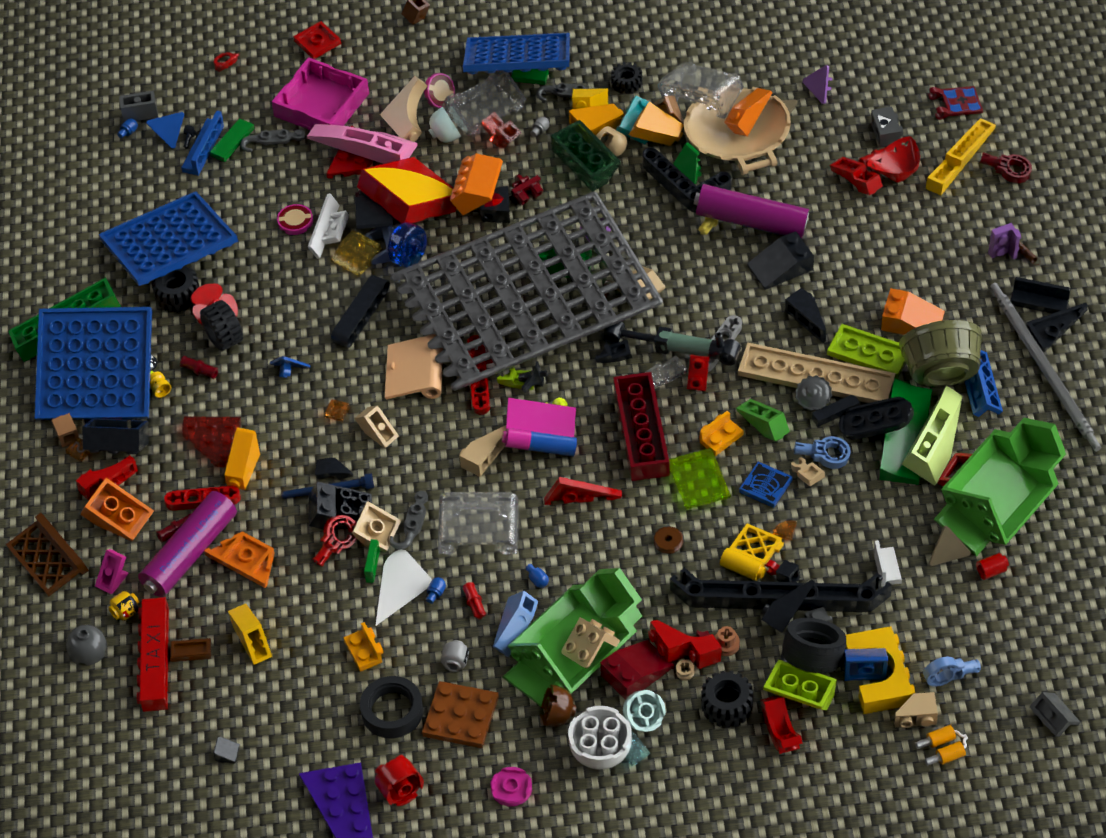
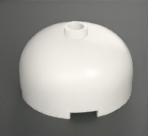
M608 706L587 708L585 712L573 718L568 730L569 746L572 754L581 764L592 769H608L616 766L625 759L631 748L632 732L629 721L619 714L618 710Z

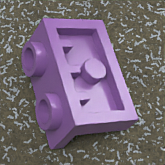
M1012 223L992 229L988 250L990 257L994 258L1009 253L1012 259H1016L1021 239L1019 230L1015 229Z

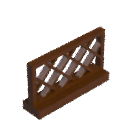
M39 513L35 516L37 521L9 541L6 546L44 592L51 596L79 573L84 575L89 570L45 516ZM38 528L40 530L39 538H30L31 533ZM19 542H24L23 550H15L13 547ZM29 542H38L36 550H27ZM42 542H50L49 550H41ZM26 554H35L34 561L25 562ZM39 555H48L47 561L38 562ZM52 555H61L60 562H51ZM45 567L44 574H35L36 568ZM58 567L57 575L48 574L49 568ZM63 567H71L73 569L67 575H61ZM47 579H56L55 584L48 589L46 587Z

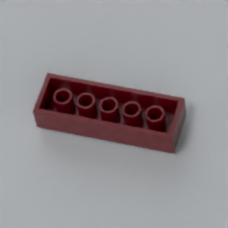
M651 372L613 377L614 394L631 481L670 476V462Z

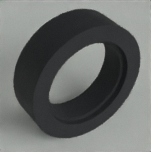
M387 676L373 681L363 691L360 699V709L364 725L371 733L382 738H399L409 734L419 725L423 716L422 697L419 689L413 682L403 677ZM388 693L402 694L412 703L407 715L396 721H384L377 718L372 712L373 704L379 697Z

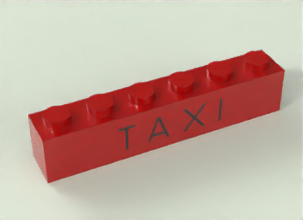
M166 597L142 599V607L138 608L139 619H141V624H138V634L141 636V641H138V652L141 653V657L137 658L138 670H140V674L137 675V685L140 687V692H137V703L141 704L143 712L168 710L169 607Z

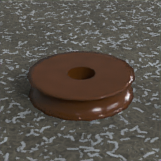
M662 527L654 535V546L662 553H675L683 545V534L675 527Z

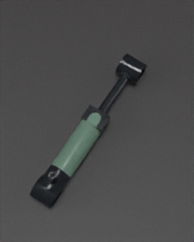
M621 321L604 328L602 333V339L609 344L619 342L622 337L654 342L656 353L668 355L672 351L689 355L709 356L710 359L719 360L727 366H732L736 363L741 351V345L736 340L727 339L723 342V336L720 332L715 334V340L673 333L672 328L660 326L657 334L652 335L624 330L625 324Z

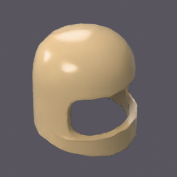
M607 126L596 135L593 146L609 156L618 157L627 147V138L621 132ZM608 133L609 137L606 143L599 147L602 136Z

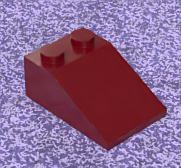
M648 640L617 650L600 662L601 676L625 700L632 693L646 689L674 668V665L671 662L668 663L664 656L659 654L658 649Z

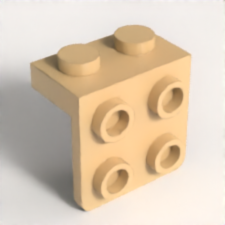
M580 617L561 652L587 669L590 667L604 641L617 647L620 640L613 636L615 634L614 631L605 626L602 629L601 623L594 619H591L589 622Z

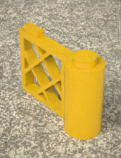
M746 524L732 545L724 550L720 559V566L758 581L759 578L762 579L765 575L766 563L775 552L779 553L784 546L782 538ZM749 531L756 534L757 537L747 539L746 534ZM770 540L775 543L765 546L763 541ZM759 542L761 545L758 548H751L750 546L751 543ZM746 545L747 550H739L737 546ZM764 552L765 557L761 559L754 554Z

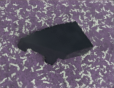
M628 340L611 345L605 343L603 346L604 350L595 357L597 363H611L631 359L632 353Z
M335 457L319 459L316 462L315 476L318 480L332 476L342 480L351 478L354 475Z

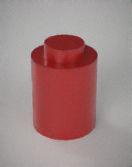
M1001 553L976 562L977 571L983 580L1006 572L1009 566L1007 557Z

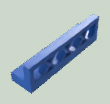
M216 111L212 119H206L181 167L183 173L199 176L210 155V151L213 149L224 127L221 111Z
M981 350L980 357L982 360L980 369L976 375L965 380L973 415L978 417L987 410L997 414L1003 412L987 352Z

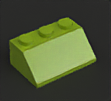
M778 659L763 690L820 710H827L835 695L837 679L820 673L803 671Z

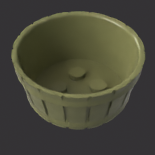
M963 320L936 321L916 327L900 339L899 347L909 368L910 375L920 385L930 387L954 385L970 379L980 369L982 331L979 326L972 322Z

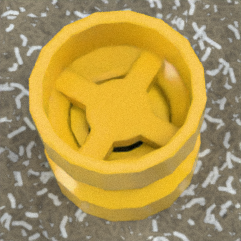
M159 371L150 374V389H152L154 395L162 398L169 394L172 387L165 380V376Z

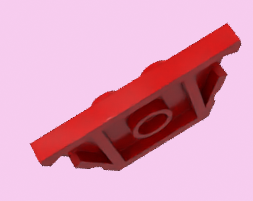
M339 149L326 173L327 178L332 179L333 175L343 174L344 177L354 174L360 175L362 169L370 167L373 160Z

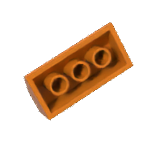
M476 153L471 157H465L461 161L450 201L462 215L492 200L503 163L502 159Z

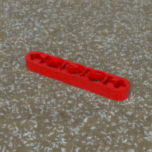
M471 336L467 343L479 339V336ZM484 345L478 347V350L474 348L469 350L468 353L471 358L486 353ZM486 361L476 365L479 372L487 370ZM488 377L471 384L472 405L474 412L478 415L487 414L490 410ZM478 387L485 388L482 393L475 392ZM479 400H483V407H479Z

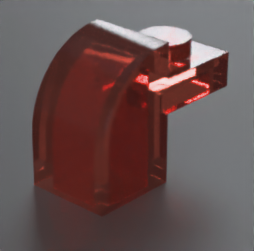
M495 112L480 123L491 136L489 140L500 148L507 147L522 133L511 120L504 123Z

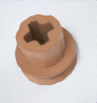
M724 626L719 629L714 637L722 647L721 655L731 656L735 654L740 647L739 636L731 627Z

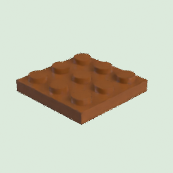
M439 681L422 731L423 737L483 749L499 693Z

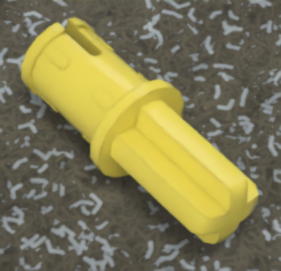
M705 217V221L698 229L701 232L700 234L707 235L713 227L718 225L719 220Z

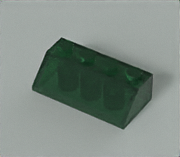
M581 120L551 135L552 151L592 192L606 185L621 164V161Z

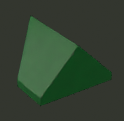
M688 142L684 145L673 165L696 184L699 177L702 176V173L699 171L701 167L698 164L700 159L697 158L700 153Z

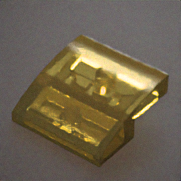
M352 230L336 249L331 262L359 277L371 266L370 260L382 250L381 244Z

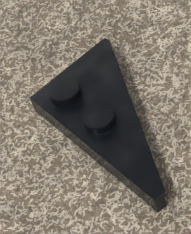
M1083 303L1026 323V326L1041 350L1046 352L1087 312L1088 305Z

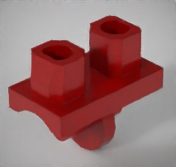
M690 355L687 389L706 391L709 356Z

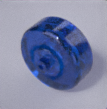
M409 222L398 225L388 241L387 251L389 259L394 264L405 268L417 264L422 259L427 246V236L424 229Z

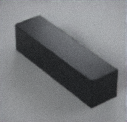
M854 395L847 396L812 412V420L819 427L842 415H846V411L858 406L860 402Z

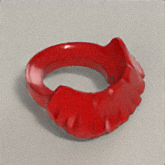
M226 52L218 55L214 59L215 70L221 72L229 68V66L236 63L239 54ZM221 57H230V59H228L225 62H217L218 59H220Z

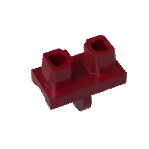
M520 174L516 175L515 182L512 183V195L509 196L511 201L516 200L522 206L529 201L526 193L531 192L534 198L540 196L543 192L539 184L541 178L538 175L531 179L527 175L525 177H522Z

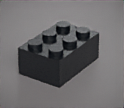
M92 418L82 427L83 450H89L91 453L105 450L111 454L119 453V451H126L127 454H138L149 443L148 421L131 420V428H128V420Z

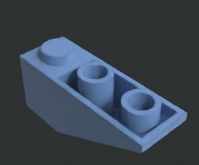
M522 591L508 597L493 647L507 657L511 655L508 645L528 627L536 611L538 601L527 592Z

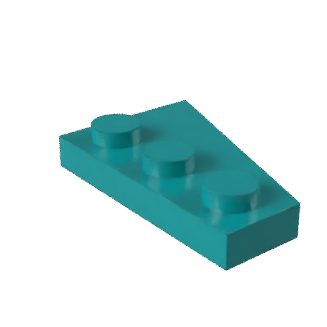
M635 96L631 100L626 114L621 119V123L616 130L645 145L648 140L628 135L641 111L648 104L647 100Z

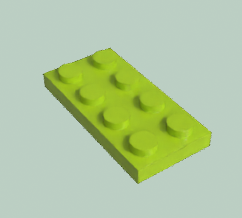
M841 324L827 349L828 356L858 366L896 373L895 378L897 379L906 364L898 342Z

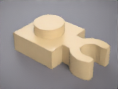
M802 457L799 458V464L791 463L792 471L796 472L797 477L809 486L825 478V471L813 462L807 465L806 460Z

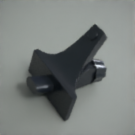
M536 361L532 371L519 373V381L525 382L521 387L524 393L536 384L543 387L544 377H548L547 370H541L538 361Z

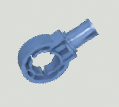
M835 436L815 440L813 444L795 442L794 454L811 456L813 461L820 462L823 466L831 469L845 466L851 452L848 443ZM839 446L838 450L841 452L839 460L829 456L826 449Z
M941 657L928 664L923 671V675L928 685L933 687L942 686L952 680L962 679L965 674L980 672L981 665L977 659L963 662L961 658Z

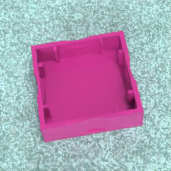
M308 57L297 70L293 79L273 99L274 117L309 130L315 124L344 126L369 95L368 80L353 73L335 69L326 63Z

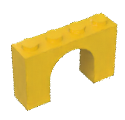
M892 626L846 635L845 649L886 648L888 665L893 671V674L882 682L859 686L858 698L863 714L900 708L915 694L914 685L909 683V669L904 667L903 664L905 662L903 651H899L898 635L897 633L894 634Z

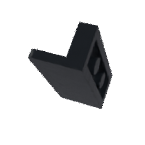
M1015 277L1010 301L1013 306L1053 314L1068 308L1071 288Z

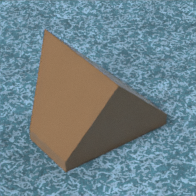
M665 96L653 103L684 124L675 96Z

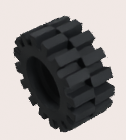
M622 62L623 65L617 64V67L614 66L613 70H611V84L615 91L619 90V93L625 91V94H628V91L634 93V90L638 91L643 83L641 68L637 67L635 63L632 65V62H628V64Z

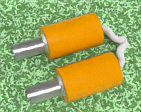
M947 725L927 733V738L915 742L917 749L928 745L934 748L955 740L956 734L964 738L963 744L960 741L936 750V755L925 759L927 766L936 762H940L943 765L966 756L967 735H963L959 731L954 730L951 725Z

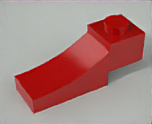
M841 157L830 165L832 172L841 175L851 182L858 192L872 195L883 187L880 175L868 171L864 163Z
M129 455L124 460L110 467L97 471L90 469L75 480L79 493L87 500H90L105 478L119 486L138 471L136 461Z

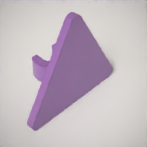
M828 65L821 67L803 79L805 86L822 104L826 103L827 90L829 91L832 88L828 87V81L832 80L831 77H828Z

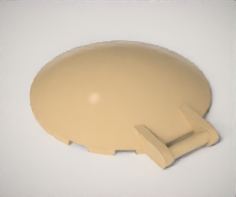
M740 85L727 86L707 92L700 96L699 101L690 105L684 120V131L688 141L697 150L710 157L735 161L742 175L763 167L777 166L773 150L786 139L789 133L791 121L788 108L777 96H770L748 137L734 134L724 121L732 107L757 88L747 89L742 88ZM761 156L766 157V159L762 161L754 162L747 165L745 163L746 160L754 159Z

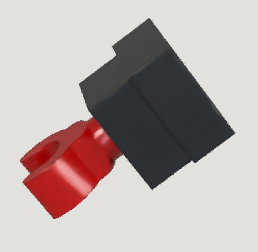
M769 560L765 565L769 568L766 572L770 575H776L778 582H798L801 578L799 565L784 560L781 565H778L775 561Z

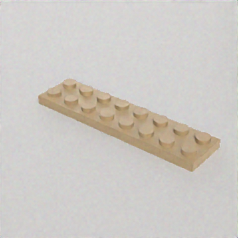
M747 343L738 369V376L797 388V384L801 383L802 379L817 375L818 377H824L825 381L829 382V386L832 387V396L845 398L854 395L858 401L865 403L889 399L896 374L753 343Z

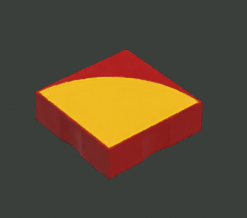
M415 157L364 168L361 171L357 188L373 201L380 204L403 225L456 212L457 208L450 201L453 187Z

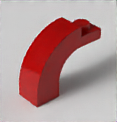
M776 695L760 699L766 726L776 750L781 754L800 749L799 744H803L802 738L792 727L784 697Z

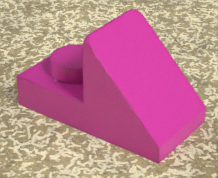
M111 549L106 550L95 587L113 594L128 575V572L122 570L126 556Z

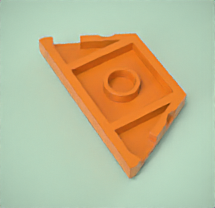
M242 531L230 539L221 541V545L213 549L207 548L204 550L205 556L260 586L267 587L275 554L273 547Z

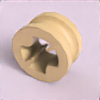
M689 660L679 661L676 665L677 677L684 681L693 678L694 664Z

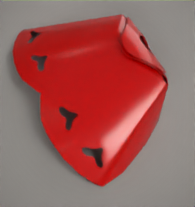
M911 136L894 141L887 146L884 153L873 155L868 160L867 166L896 183L906 180L919 167L921 156L916 141ZM909 141L907 146L902 145V143Z

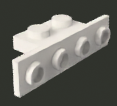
M330 193L326 196L308 244V248L317 259L321 257L326 244L340 242L349 218L346 210L337 212L340 205Z

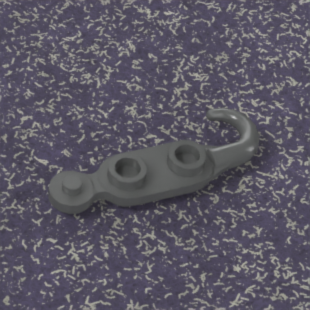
M559 83L553 86L545 85L537 90L536 96L544 102L547 99L541 96L543 92H551L562 98H572L573 89L587 88L581 84Z
M286 129L264 130L259 134L245 137L241 141V148L246 152H252L251 148L246 147V144L249 142H257L263 145L286 144L290 140L302 141L306 136L303 130H296L295 132H289Z
M417 492L414 496L416 503L412 504L408 509L404 523V542L395 543L393 536H390L389 542L393 548L405 549L409 547L413 539L421 531L426 515L424 504L428 501V494L426 492Z

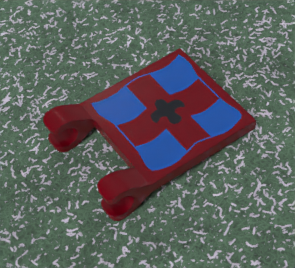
M975 86L946 89L930 87L929 99L935 100L942 97L946 107L936 108L937 113L935 117L937 120H942L948 116L983 113Z

